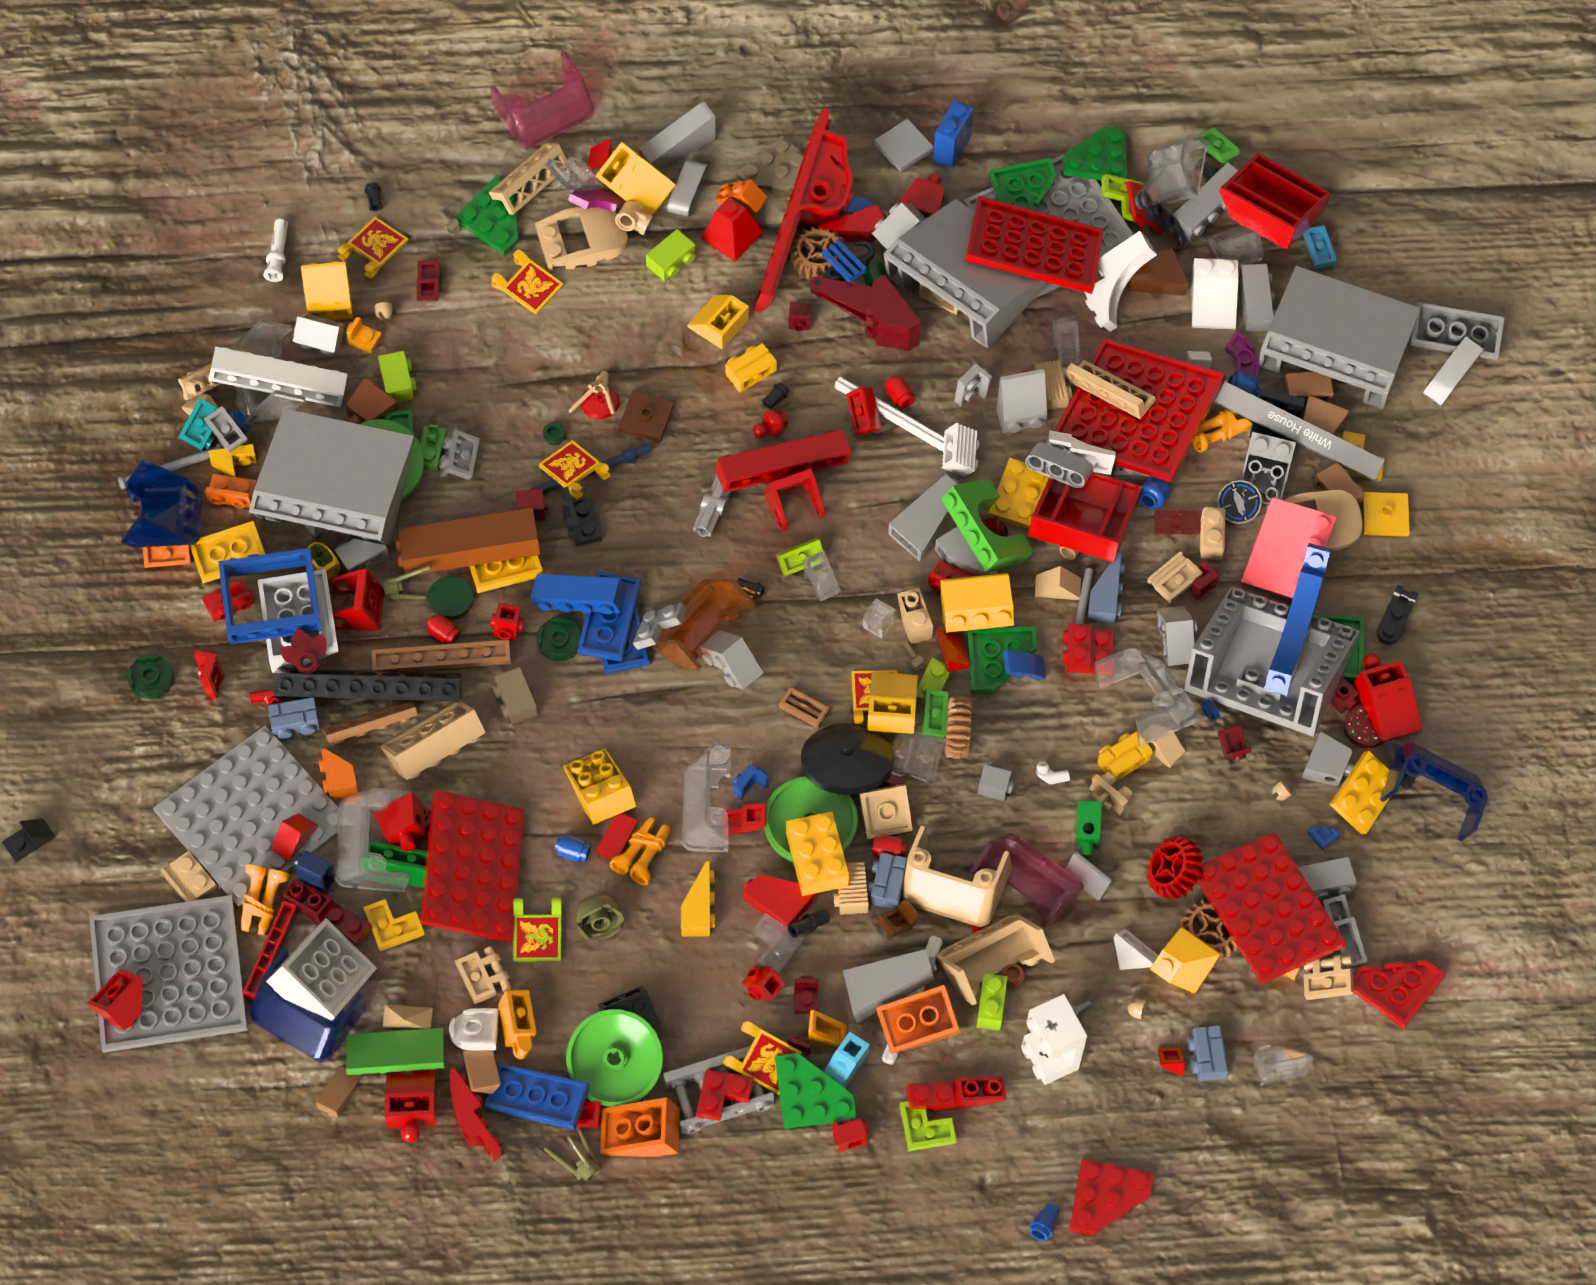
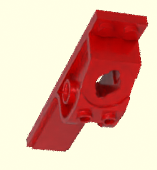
M822 108L813 126L753 310L761 313L763 308L767 309L775 295L797 226L801 225L810 228L813 226L815 229H818V226L824 222L836 220L841 210H846L848 202L851 201L854 190L851 189L853 176L852 169L849 168L847 151L849 149L847 138L828 131L832 121L828 119L831 112Z

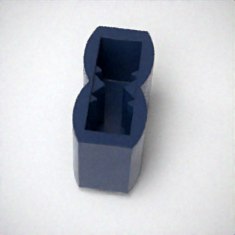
M305 851L304 854H300L297 857L294 866L296 867L297 876H299L298 880L327 894L335 881L333 864L309 851Z

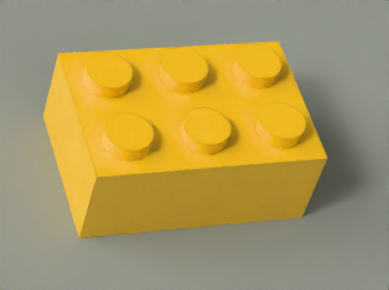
M833 812L786 821V835L802 896L847 887L849 873Z

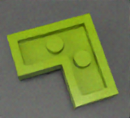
M1105 174L1102 177V197L1120 200L1122 203V218L1135 222L1132 219L1125 182L1132 181L1142 185L1144 183Z
M908 1101L899 1103L908 1151L956 1144L957 1140L952 1118L928 1121L926 1109L909 1110Z

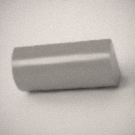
M1417 302L1416 307L1421 308L1409 340L1410 346L1453 353L1466 336L1483 348L1479 358L1497 361L1504 317Z

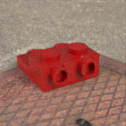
M1068 624L1067 630H1063L1062 643L1067 644V650H1063L1062 664H1066V672L1112 675L1113 630L1091 629L1089 624Z

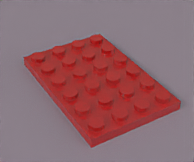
M978 196L965 261L1092 294L1104 229Z
M441 790L433 792L420 924L509 943L513 940L515 923L514 899L517 898L524 809Z
M1275 832L1203 863L1204 867L1200 869V873L1203 876H1199L1197 882L1260 984H1264L1345 947L1346 942Z

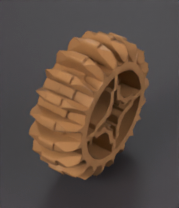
M813 226L810 228V231L804 229L802 234L797 233L796 239L792 240L791 248L789 249L790 262L793 264L794 270H798L800 276L806 274L807 280L810 277H824L825 271L832 267V265L822 256V250L829 249V246L831 244L835 245L837 240H840L847 247L843 237H838L837 231L830 233L829 229L815 230ZM803 250L807 252V258H804L802 255ZM834 256V258L838 262H841L836 256Z
M957 696L951 697L948 701L945 754L947 757L960 759L966 758L969 754L972 701L970 698Z
M1201 900L1199 906L1193 903L1190 908L1191 910L1187 909L1184 912L1185 917L1181 918L1180 923L1182 926L1179 929L1183 927L1195 935L1192 924L1197 920L1201 930L1195 936L1203 942L1213 944L1208 945L1221 953L1218 958L1219 961L1223 960V954L1229 958L1232 951H1237L1238 947L1231 936L1226 941L1224 940L1221 931H1223L1225 926L1210 902L1206 904Z

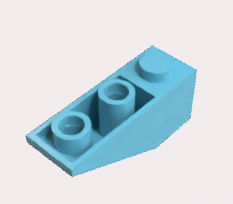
M849 1032L834 1053L824 1072L845 1088L869 1055L870 1044Z

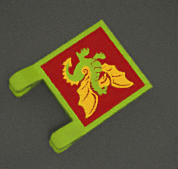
M552 898V915H524L523 899H514L513 962L561 961V898Z

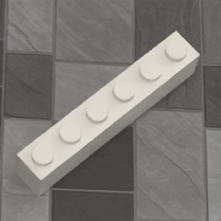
M216 346L209 375V381L340 408L347 379V373L337 370H327L317 366H308L293 361H284L273 357H265L250 352H240Z

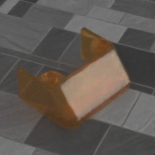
M704 579L697 583L678 603H683L687 608L682 623L662 629L657 644L651 647L680 669L699 670L702 666L697 662L698 653L695 650L721 621H734L739 617L742 609H754L756 604L735 579Z

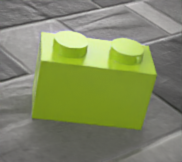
M677 229L646 254V266L665 282L670 277H675L683 266L689 265L695 259V244Z
M404 351L378 356L385 393L397 402L414 399L413 390H417L415 378L409 375V372L413 371L410 358H405Z
M983 974L976 1028L1000 1031L1007 976Z

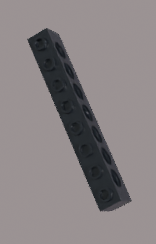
M277 668L274 672V696L459 702L462 696V674L316 669L313 673H301L297 668Z

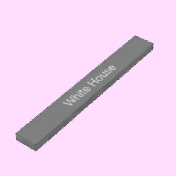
M1224 382L1215 399V403L1336 463L1338 462L1340 465L1375 481L1385 460L1227 382Z

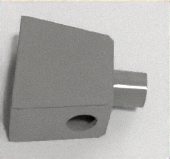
M1320 732L1302 778L1339 786L1343 775L1348 777L1355 764L1349 762L1353 752L1352 749Z

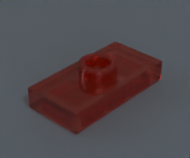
M1154 511L1155 534H1200L1199 511Z

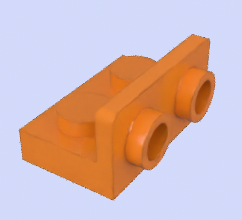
M212 474L210 486L206 487L205 490L207 501L216 505L228 504L237 508H250L257 480Z
M184 533L170 534L171 538L162 539L161 535L148 536V540L142 541L144 567L191 564L190 537H184Z

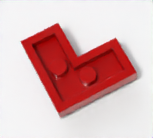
M706 1070L696 1116L698 1118L721 1121L725 1099L749 1103L754 1077Z

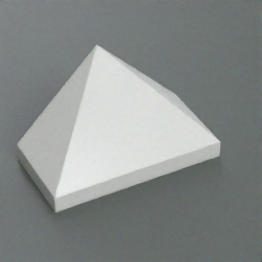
M1127 929L1118 932L1114 936L1120 970L1152 967L1159 956Z

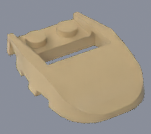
M583 207L564 209L536 222L535 230L548 271H553V267L556 266L575 269V266L587 264L590 267L596 265L597 261L603 259L610 260L622 254L628 245L627 231L617 226L615 222L617 213L603 208L585 209ZM580 217L590 248L567 254L558 224L569 218L575 219Z
M1310 491L1283 500L1293 504L1315 500L1317 511L1337 517L1326 547L1330 548L1331 552L1351 546L1359 539L1362 533L1363 522L1358 502L1346 491Z

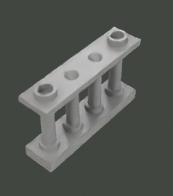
M750 1046L663 1073L666 1090H676L686 1119L680 1121L681 1134L686 1132L693 1134L699 1132L702 1127L756 1110L757 1112H763L768 1110L771 1105H774L773 1092L764 1095L761 1085L754 1082L752 1091L755 1098L750 1099L749 1103L730 1100L732 1105L723 1108L721 1121L698 1118L693 1113L685 1089L686 1084L696 1081L702 1089L706 1070L731 1073L732 1069L723 1065L724 1058L732 1056L742 1062Z

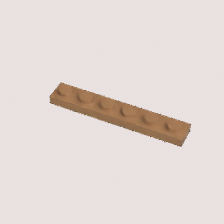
M509 640L371 650L372 671L412 672L511 664Z

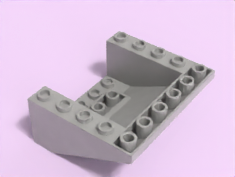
M955 199L897 238L886 250L884 259L887 278L903 290L914 279L967 315L970 321L971 338L989 349L1048 282L965 261L974 211Z
M1295 266L1262 345L1259 367L1279 373L1283 362H1287L1366 389L1363 403L1384 410L1421 308Z
M283 409L254 488L249 513L263 520L282 523L283 520L359 536L368 542L391 547L416 437Z
M1231 586L1192 648L1184 691L1314 737L1326 714L1358 640L1360 631L1314 615L1308 638L1301 654L1298 670L1288 694L1283 695L1265 690L1268 671L1281 639L1290 606Z

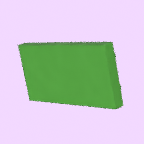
M443 1028L347 1034V1075L444 1068Z

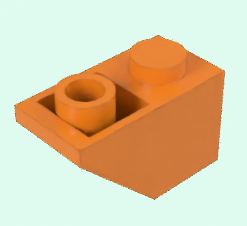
M750 179L725 183L719 188L718 195L714 201L722 205L731 197L752 214L759 211L767 196Z
M322 749V758L318 759L321 773L325 772L326 779L322 780L324 793H329L332 801L358 796L353 765L327 749Z

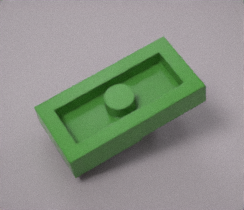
M1214 127L1196 137L1197 144L1214 156L1218 162L1224 163V165L1227 163L1232 165L1233 158L1239 155V148Z
M429 424V426H424L420 446L424 457V469L438 471L446 429L438 428V425Z
M932 689L924 691L922 735L942 738L946 736L948 692Z

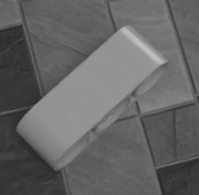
M689 159L685 161L676 187L670 197L668 212L690 217L707 176V164Z
M1042 442L1035 444L1025 459L1027 467L1032 471L1075 488L1083 487L1093 472V466L1088 460Z

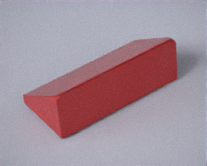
M862 386L847 393L846 397L855 436L882 429L873 389Z
M937 629V641L947 671L970 668L960 634L957 632L946 633L944 629Z

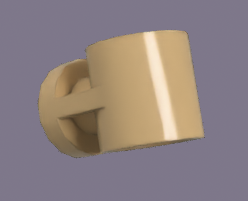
M628 201L620 209L615 222L624 231L635 229L644 236L653 216L643 213L641 206L636 202Z

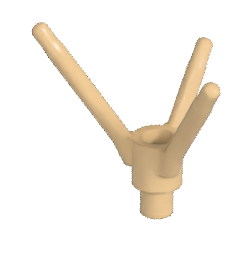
M602 371L596 377V380L588 385L590 389L569 409L570 413L578 408L592 393L601 392L605 394L611 414H615L609 394V387L607 386L609 383L608 372Z

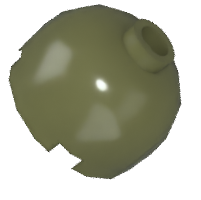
M591 895L581 901L576 910L577 929L581 936L591 940L590 937L599 936L598 940H604L614 936L620 931L622 921L624 922V916L618 902L609 895Z

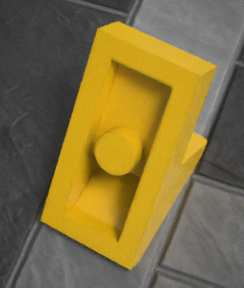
M253 444L239 446L230 453L225 448L208 451L211 466L231 477H236L234 466H247L251 463H257Z

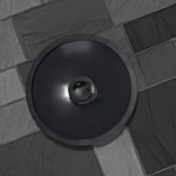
M850 723L831 725L818 730L806 740L801 751V767L806 778L822 790L843 795L864 793L877 788L891 775L894 767L893 747L889 740L880 732L867 731V726Z

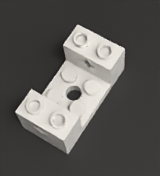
M1063 994L1030 1009L1026 1022L1031 1033L1024 1036L1021 1048L1024 1056L1027 1059H1031L1034 1065L1032 1069L1037 1079H1042L1044 1085L1079 1070L1087 1035L1065 995Z

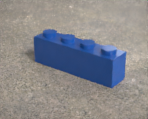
M537 574L530 598L536 607L542 611L560 610L563 612L581 611L583 613L601 612L612 614L621 613L627 588L620 578Z

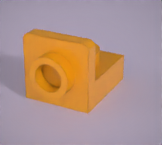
M356 317L353 323H349L346 329L348 344L370 354L373 353L382 339L381 332L362 325V320L359 317Z

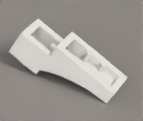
M1056 431L1049 432L1048 445L1088 460L1093 466V472L1111 475L1115 451L1089 445L1073 438L1072 434Z

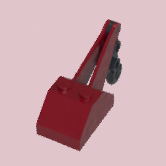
M867 241L855 242L854 245L856 247L865 246L868 249L867 254L857 257L865 266L874 258L875 248ZM839 262L851 275H853V273L847 267H845L841 262ZM832 266L825 271L824 277L816 276L810 280V292L865 322L867 336L871 340L874 339L877 345L906 351L919 345L921 321L885 275L873 280L872 287L845 282L847 280Z

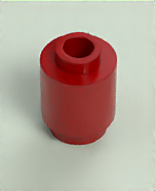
M894 375L886 381L885 390L896 406L904 409L913 404L915 401L914 392L903 376Z
M442 614L432 615L426 623L428 627L427 633L443 644H454L461 634L458 626Z
M881 834V837H874L872 854L877 855V858H880L881 853L905 857L907 843H903V838Z

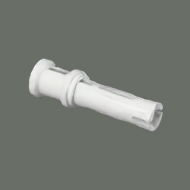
M284 219L275 220L271 252L266 257L268 264L267 269L264 271V278L272 282H279L283 279L282 266L286 261L284 247L289 224Z

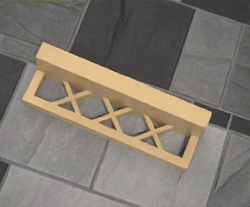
M552 143L542 145L489 191L491 198L502 200L508 213L514 215L570 166L560 145ZM557 156L561 164L555 169L552 166L553 160ZM546 169L545 178L542 181L538 180L540 170ZM531 181V190L528 193H524L525 183ZM514 193L518 194L516 204L512 205L509 197Z
M1083 360L1079 366L1071 363L1066 369L1070 383L1139 419L1143 417L1156 401L1155 396L1086 360ZM1086 368V369L1092 371L1093 374L1090 373V372H1088V371H1086V370H1084V369Z

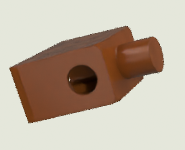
M365 378L346 404V411L349 416L346 422L360 424L369 420H384V417L390 411H398L397 401Z

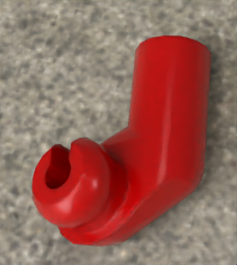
M271 689L249 692L251 704L264 702L268 706L282 703V698L274 696V691Z

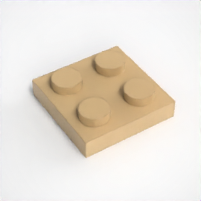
M905 784L859 793L867 839H872L875 836L881 837V834L893 835L913 831Z

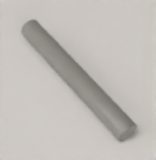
M1091 568L1085 569L1075 624H1084L1094 574V570Z

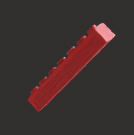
M282 901V905L243 990L244 998L255 1002L259 1001L267 983L266 981L271 974L298 912L297 905Z

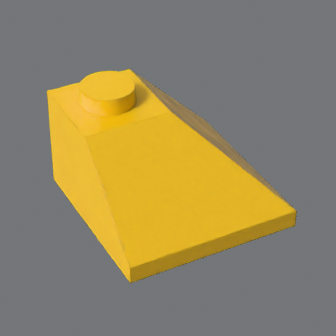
M1181 927L1161 951L1150 970L1169 983L1196 993L1221 953Z

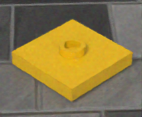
M1364 492L1362 502L1363 535L1408 537L1410 533L1408 494Z

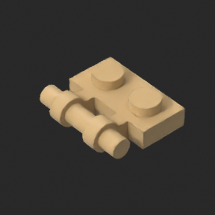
M492 946L484 949L486 957L480 959L476 951L455 960L458 971L474 1004L497 995L494 988L496 985H500L503 992L512 988L509 982L510 977L500 964L501 958L498 953H495ZM492 967L495 975L489 977L485 968Z
M1338 954L1334 955L1333 958H1319L1304 965L1306 971L1313 970L1311 974H1304V997L1307 1000L1354 994L1353 972L1351 969H1343L1344 966L1353 964L1352 956ZM1334 967V971L1322 972L1323 968Z

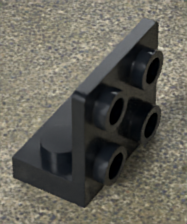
M1262 388L1260 399L1298 418L1301 417L1305 402L1304 398ZM1255 422L1252 424L1250 438L1252 432L1292 441Z
M564 487V495L561 496L562 513L564 520H567L569 539H574L576 547L602 541L592 499L572 502L569 487Z
M642 986L597 1004L600 1012L610 1009L633 1012L648 1021L658 1036L663 1034L648 992Z

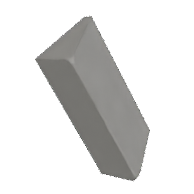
M1078 852L1073 854L1064 870V874L1095 899L1101 900L1110 890L1112 879Z

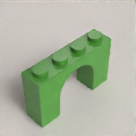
M990 479L953 485L941 498L985 572L1021 565L1034 553L1033 548L1023 533L1007 537L999 536L991 532L981 521L978 511L988 510L1000 498Z

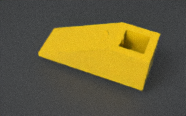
M705 862L681 905L682 937L710 936V928H715V914H710V906H715L714 892H710V884H714V870H710L709 862Z

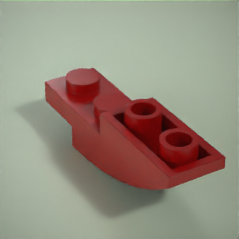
M453 1068L450 1070V1090L459 1126L472 1148L481 1143L491 1159L496 1161L502 1156V1143L495 1134L491 1136L487 1130L489 1126L481 1115L483 1113L481 1106L483 1101L477 1092H471L468 1087L470 1083L462 1072L458 1074L456 1069Z
M1003 1076L957 1078L952 1082L908 1083L906 1086L909 1110L929 1109V1112L959 1110L993 1104L1007 1099Z

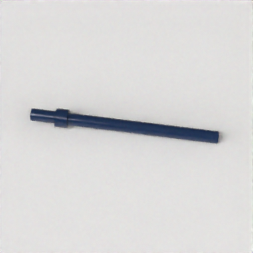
M646 444L633 450L632 448L624 450L623 454L604 460L601 463H605L611 468L624 462L628 464L636 461L637 457L652 451L650 445ZM595 470L586 477L596 474ZM552 480L529 490L542 489L543 493L562 487V485Z

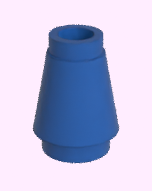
M1047 1203L1030 1223L1029 1232L1035 1239L1046 1241L1052 1236L1060 1211L1059 1208L1054 1204Z

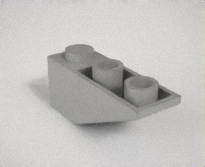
M958 526L936 539L935 551L944 562L976 576L998 574L997 570L985 572Z

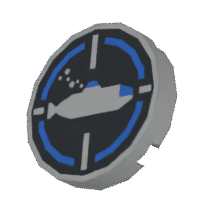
M1237 480L1228 483L1219 492L1217 504L1218 508L1225 509L1226 521L1235 525H1245L1257 518L1262 508V498L1256 486L1247 481Z

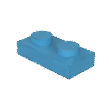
M1325 226L1308 228L1303 233V237L1315 270L1335 266L1337 259Z

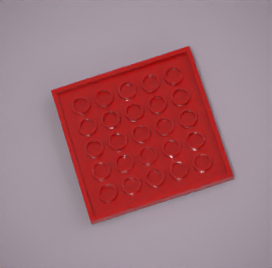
M1103 339L1091 364L1155 396L1156 401L1143 417L1139 419L1077 387L1055 431L1072 434L1073 438L1089 445L1115 451L1113 465L1173 482L1226 379L1225 373Z

